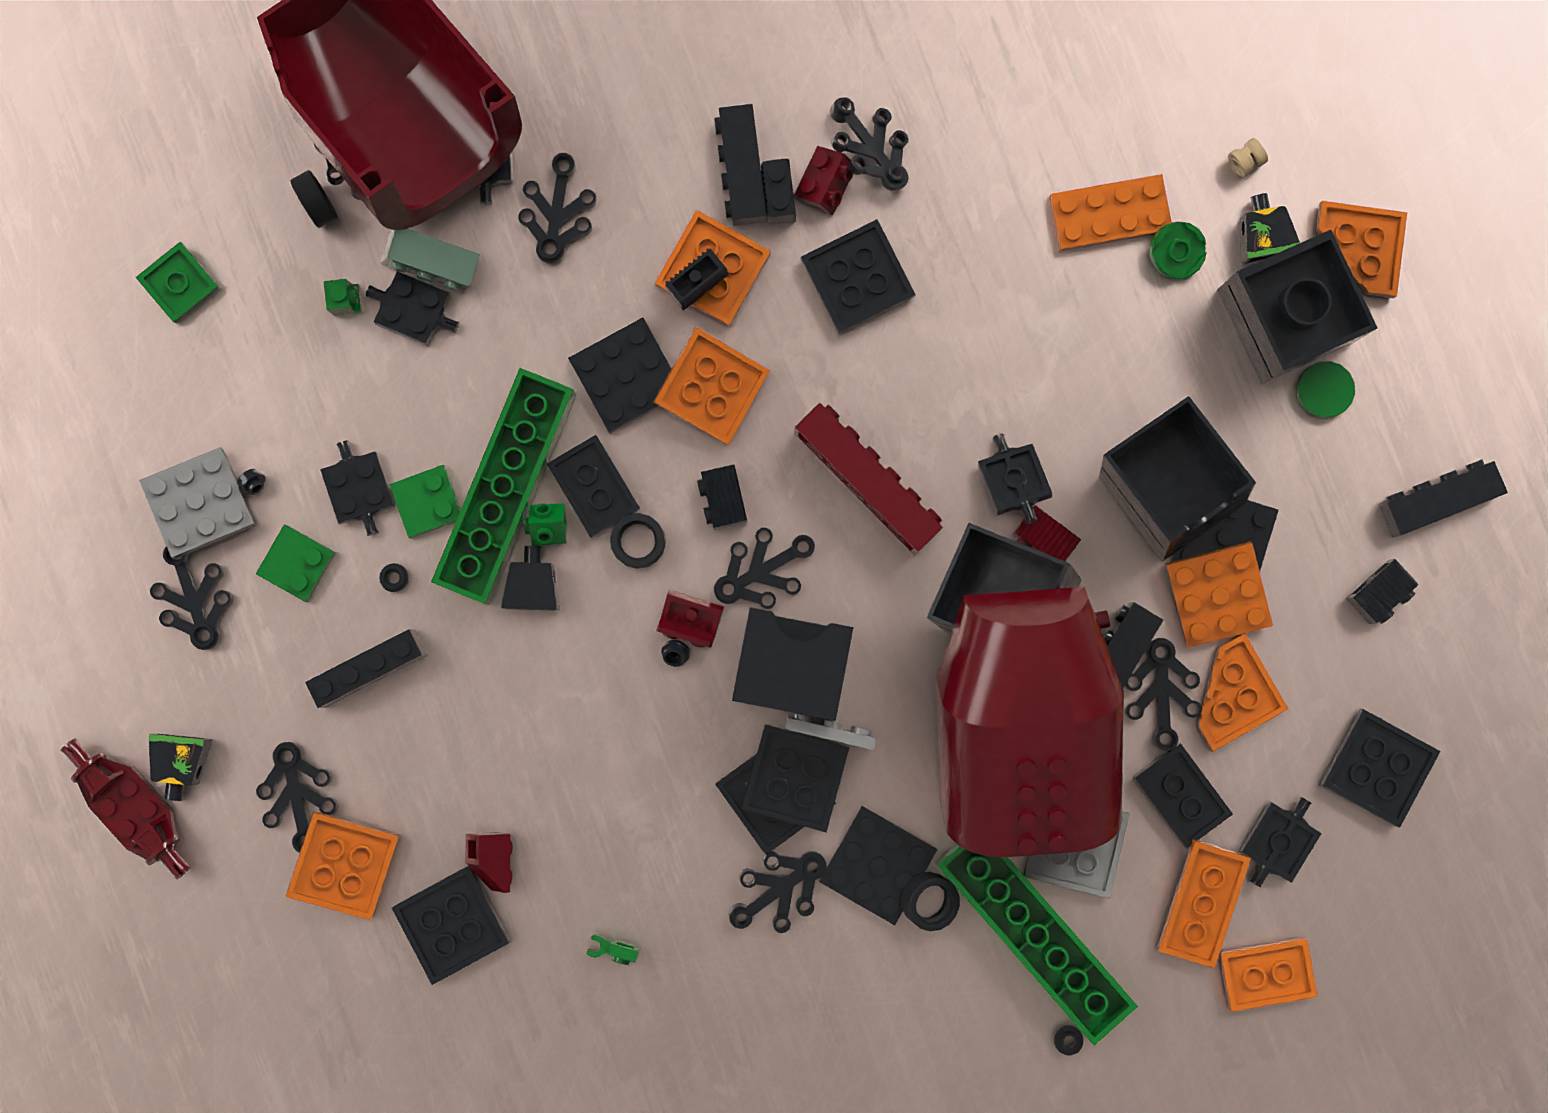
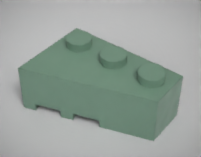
M407 228L391 230L380 264L399 272L415 274L417 278L428 282L435 280L445 283L444 287L461 292V288L467 289L470 287L480 254Z

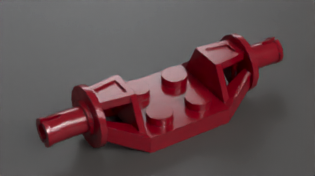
M76 738L67 743L68 747L63 746L60 751L77 767L71 780L78 784L90 810L126 850L144 858L149 866L161 861L175 876L176 880L186 874L185 871L188 872L191 866L174 849L181 838L177 835L173 808L136 767L108 758L103 752L91 757L78 743ZM102 765L114 774L108 776L99 766ZM160 825L167 838L166 842H164L156 830Z

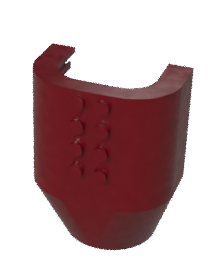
M281 0L257 17L282 94L294 119L380 224L387 229H407L429 220L497 171L511 155L519 141L522 131V120L515 95L432 0Z
M1085 587L964 595L953 625L952 638L944 651L945 658L942 667L938 669L936 675L940 803L947 834L962 848L977 854L993 857L1081 852L1094 849L1109 842L1117 835L1122 825L1124 690Z

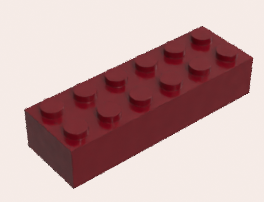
M819 403L795 426L794 434L915 556L943 528L939 524L942 519L933 509L929 508L926 510L919 503L922 499L912 488L909 487L906 490L899 483L901 477L890 466L885 469L879 463L881 457L873 448L868 446L865 449L860 444L859 434L849 425L845 428L839 422V414L830 405L824 407Z

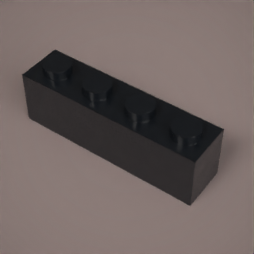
M753 104L720 107V117H715L714 122L716 135L722 134L723 145L717 146L719 162H725L726 173H721L723 190H729L730 201H724L726 218H732L733 226L767 222Z
M1483 459L1466 465L1468 470L1466 472L1458 474L1456 470L1439 476L1441 482L1431 485L1428 480L1413 486L1415 491L1413 493L1404 495L1403 491L1386 497L1388 503L1379 507L1392 538L1507 494V489L1495 461L1484 464Z
M1131 602L1127 606L1124 604L1121 606L1114 618L1118 621L1112 631L1108 629L1104 634V639L1123 688L1164 621L1135 602Z
M408 629L306 681L305 684L317 708H326L428 656L416 630Z

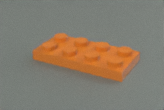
M1163 174L1052 193L1049 196L1059 251L1155 235L1165 224L1172 223Z
M1195 839L1192 840L1157 946L1159 952L1215 969L1251 860L1249 856Z

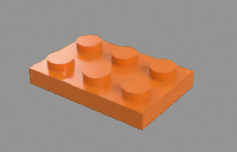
M1305 937L1222 951L1219 954L1228 1006L1231 1012L1318 997L1308 940Z

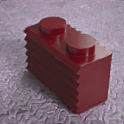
M1034 505L1033 510L1038 520L1035 523H1032L1031 520V524L1027 525L1025 518H1023L1012 533L1016 537L1015 541L1066 561L1081 539L1038 506Z

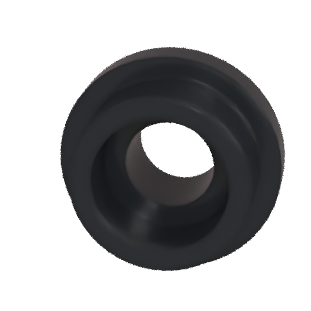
M256 469L245 471L237 480L239 491L243 495L257 494L263 489L266 477Z
M392 563L381 570L379 580L385 590L399 592L407 586L409 575L402 565ZM398 573L399 581L397 583L390 581L391 574Z
M669 640L663 644L661 653L666 664L679 667L689 659L690 649L682 641Z
M1071 1025L1060 1027L1054 1035L1056 1049L1068 1056L1078 1053L1083 1046L1082 1033ZM1067 1036L1074 1037V1043L1070 1046L1064 1044V1039Z

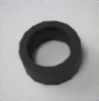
M307 170L290 180L294 192L316 227L320 228L338 218L334 207L312 171Z
M641 513L628 514L621 518L613 527L610 536L611 550L615 557L624 565L636 569L647 568L656 563L662 556L666 544L665 534L660 524L652 517ZM635 524L647 526L651 529L655 538L653 550L641 558L629 556L624 552L621 545L623 532Z
M933 872L920 873L911 878L904 887L901 896V908L905 916L920 929L930 932L941 930L950 925L960 907V896L956 887L940 874ZM930 886H939L944 891L942 907L930 917H921L916 911V903L920 894Z

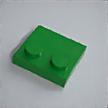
M182 242L177 243L135 277L174 323L219 288L217 283Z
M445 465L437 466L389 484L408 538L411 539L456 522L461 508Z
M284 524L257 570L256 575L302 601L308 602L336 552Z

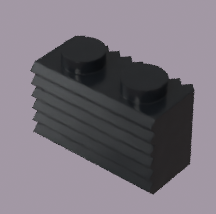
M789 159L763 161L761 173L767 223L776 225L796 222Z
M707 248L706 252H702V256H697V260L693 259V263H688V267H684V270H679V274H675L674 278L670 277V281H666L667 292L684 311L727 277V268L715 253Z
M735 464L702 471V479L697 480L700 496L707 497L709 507L703 508L707 525L713 523V528L716 530L747 523Z
M1390 559L1346 599L1369 624L1378 622L1383 624L1394 615L1395 612L1392 609L1398 603L1403 605L1416 594L1413 590L1419 584L1396 559Z

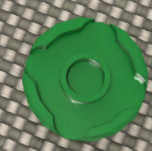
M1176 221L1165 224L1156 232L1151 240V262L1156 270L1165 277L1175 279L1190 277L1200 270L1206 260L1205 237L1199 228L1191 223Z
M1332 361L1318 362L1306 368L1300 376L1296 385L1297 399L1307 413L1309 412L1320 419L1333 418L1345 412L1352 404L1355 396V382L1350 372L1341 364Z

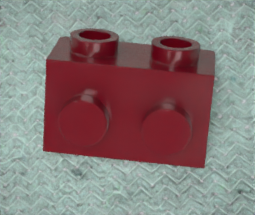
M817 146L794 197L800 202L820 207L827 214L834 215L836 208L842 201L845 189L854 175L848 167L851 159L845 153Z
M669 590L656 631L670 639L679 638L689 641L696 647L711 648L717 634L724 606Z

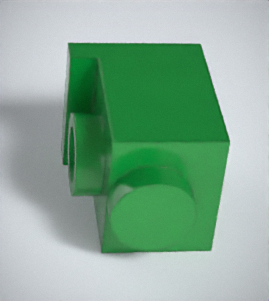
M347 279L323 281L326 310L332 315L362 313L359 284H352Z

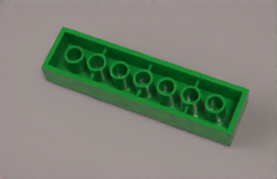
M519 368L431 583L483 604L490 605L523 526L524 517L528 514L529 507L547 468V463H549L577 395L574 389Z
M956 844L935 862L1094 1046L1138 1007L1008 857L981 855Z

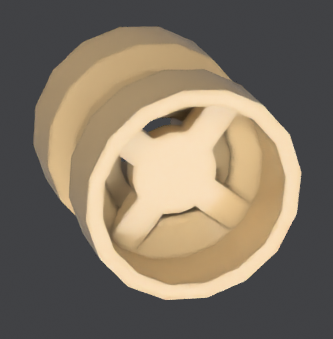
M1252 138L1244 144L1242 149H1235L1230 152L1228 160L1233 170L1240 177L1244 178L1252 172V168L1255 166L1261 167L1267 163L1268 155L1262 144L1257 139Z

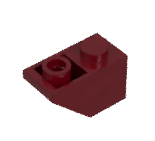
M500 832L466 833L465 863L491 891L510 893V884L512 882L510 855L513 851L510 834Z

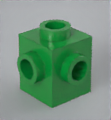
M564 503L530 505L529 517H524L525 534H530L532 546L567 543V518Z

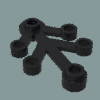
M847 97L836 99L830 108L832 119L838 123H847L862 142L852 141L845 132H838L831 141L833 149L838 152L847 151L858 154L849 162V170L856 175L865 174L880 178L882 185L890 191L904 188L909 179L906 169L902 166L903 148L909 140L907 134L901 130L895 131L889 139V144L892 147L890 160L884 153L886 126L891 121V113L885 108H879L872 117L874 123L872 137L855 115L853 101ZM879 115L884 117L885 121L880 119ZM896 138H899L902 143H899ZM838 139L842 140L845 145L840 144ZM865 157L874 159L879 166L868 164ZM855 162H858L861 167H858Z
M559 153L552 160V168L557 175L552 206L542 195L541 188L537 182L528 181L523 186L525 196L533 200L549 222L547 234L536 222V215L533 210L529 208L522 209L519 212L518 219L524 227H528L538 241L536 246L537 255L543 262L548 264L560 261L564 256L567 244L580 235L586 236L592 231L590 220L586 217H580L575 221L572 228L559 235L561 224L582 209L594 207L597 202L595 193L590 189H585L577 199L564 207L568 177L576 169L575 161L568 153ZM562 163H568L570 165L567 171H561L559 169ZM530 186L537 187L536 193L532 195L527 193V189ZM587 194L593 196V200L590 203L583 202V197ZM527 213L532 215L530 222L522 220L523 216ZM581 222L588 223V228L585 231L578 229ZM550 245L556 247V251L553 254L546 253V248Z
M760 528L755 535L757 542L749 571L739 577L741 560L747 556L748 548L743 542H735L730 550L732 556L727 575L720 577L714 585L716 598L725 604H732L738 599L758 603L764 609L773 608L776 604V597L773 593L764 592L761 594L744 588L752 582L783 589L790 595L797 594L801 589V583L797 578L791 577L787 579L769 573L796 557H810L815 549L813 539L807 535H799L793 540L792 547L763 563L767 545L772 541L773 535L770 529ZM762 531H766L770 535L769 540L766 542L759 540L758 536ZM806 542L809 546L808 551L800 552L797 548L798 544ZM738 545L743 546L745 549L744 554L741 556L734 554V548ZM789 581L797 582L798 589L792 592L787 589ZM727 584L734 587V592L731 595L723 593V587ZM765 595H770L773 598V603L769 606L762 603V598Z
M166 546L163 550V558L166 563L175 566L184 596L171 591L169 586L164 583L153 584L150 588V594L156 600H165L190 612L194 624L179 618L178 613L174 610L162 611L159 621L165 627H174L189 634L191 643L196 648L209 650L215 647L219 641L220 633L216 626L224 609L233 603V595L229 591L220 590L214 595L215 604L207 618H205L202 608L215 582L224 576V569L216 563L208 564L204 570L205 576L196 592L187 565L189 554L182 556L179 560H173ZM213 567H217L219 571L216 577L210 575V570ZM162 586L164 594L159 597L156 594V589ZM222 594H226L228 597L225 604H221L219 601V597ZM168 613L173 615V621L170 624L165 621V616ZM205 630L210 633L207 641H204L201 637L202 632Z
M1157 638L1152 640L1146 649L1147 659L1130 676V678L1135 677L1138 680L1137 686L1132 688L1127 681L1125 688L1130 691L1139 690L1142 686V680L1154 668L1156 669V680L1135 702L1129 703L1126 706L1125 714L1129 719H1140L1144 714L1145 708L1157 696L1158 730L1154 733L1153 741L1158 749L1170 751L1177 746L1179 739L1177 733L1171 729L1169 696L1182 707L1183 713L1187 717L1195 718L1199 716L1202 707L1199 702L1191 700L1168 679V667L1181 677L1182 685L1188 689L1196 688L1200 684V677L1196 672L1188 670L1175 658L1176 650L1171 641L1165 638ZM1158 647H1162L1165 650V655L1162 658L1156 655ZM1190 674L1195 677V683L1192 686L1186 683V677ZM1191 703L1197 707L1196 712L1192 715L1187 710L1188 705ZM1134 705L1139 708V714L1135 717L1130 714V708ZM1164 733L1169 736L1167 744L1160 742V736Z
M283 742L274 749L273 761L275 765L264 783L258 785L256 794L262 800L273 798L276 794L275 785L285 772L287 784L271 810L263 815L262 822L267 828L278 827L282 822L281 815L291 801L297 833L292 839V845L300 853L303 844L302 838L306 835L309 826L303 798L317 806L320 812L326 815L334 814L338 810V802L332 797L326 798L300 782L297 770L313 778L314 784L319 787H324L331 783V772L327 769H318L302 759V751L297 744ZM286 751H290L293 755L290 762L284 759ZM321 772L327 776L325 783H320L318 780V775ZM265 785L271 790L269 796L262 794V788ZM326 801H331L333 804V809L330 812L324 808ZM270 814H274L277 818L274 825L268 822Z
M774 851L767 852L763 857L766 869L770 871H775L780 867L794 869L795 871L788 876L759 873L750 868L743 869L739 874V880L744 887L752 888L755 885H762L771 888L747 905L743 903L734 904L728 913L731 924L738 929L748 927L752 922V916L779 898L777 913L773 917L772 925L778 933L787 932L791 926L788 915L793 888L802 880L801 898L796 902V909L802 916L811 915L814 911L812 896L815 880L821 878L826 871V861L818 852L809 851L800 858L782 856ZM770 857L777 858V862L774 865H768L767 860ZM810 863H817V868L814 871L807 870ZM746 874L754 876L750 882L743 881V878ZM808 902L810 907L807 910H801L800 906L802 903ZM739 914L746 915V919L743 922L736 920ZM780 919L786 920L784 927H777L776 923Z

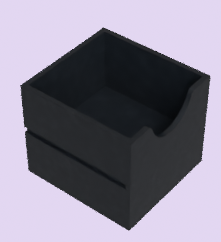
M1331 229L1237 271L1217 289L1261 385L1351 345L1378 329Z
M1189 396L1105 453L1099 474V479L1162 562L1244 506L1256 484L1252 476Z
M968 523L927 618L943 631L953 635V625L964 595L1079 587L1082 579L1068 562Z
M750 607L732 701L836 721L854 627L830 623L827 626L775 616L772 611Z

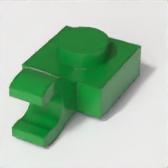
M593 934L591 939L600 943V949L597 951L588 949L586 953L593 958L607 953V955L613 956L612 961L629 965L630 962H636L640 947L616 940H608L600 934Z

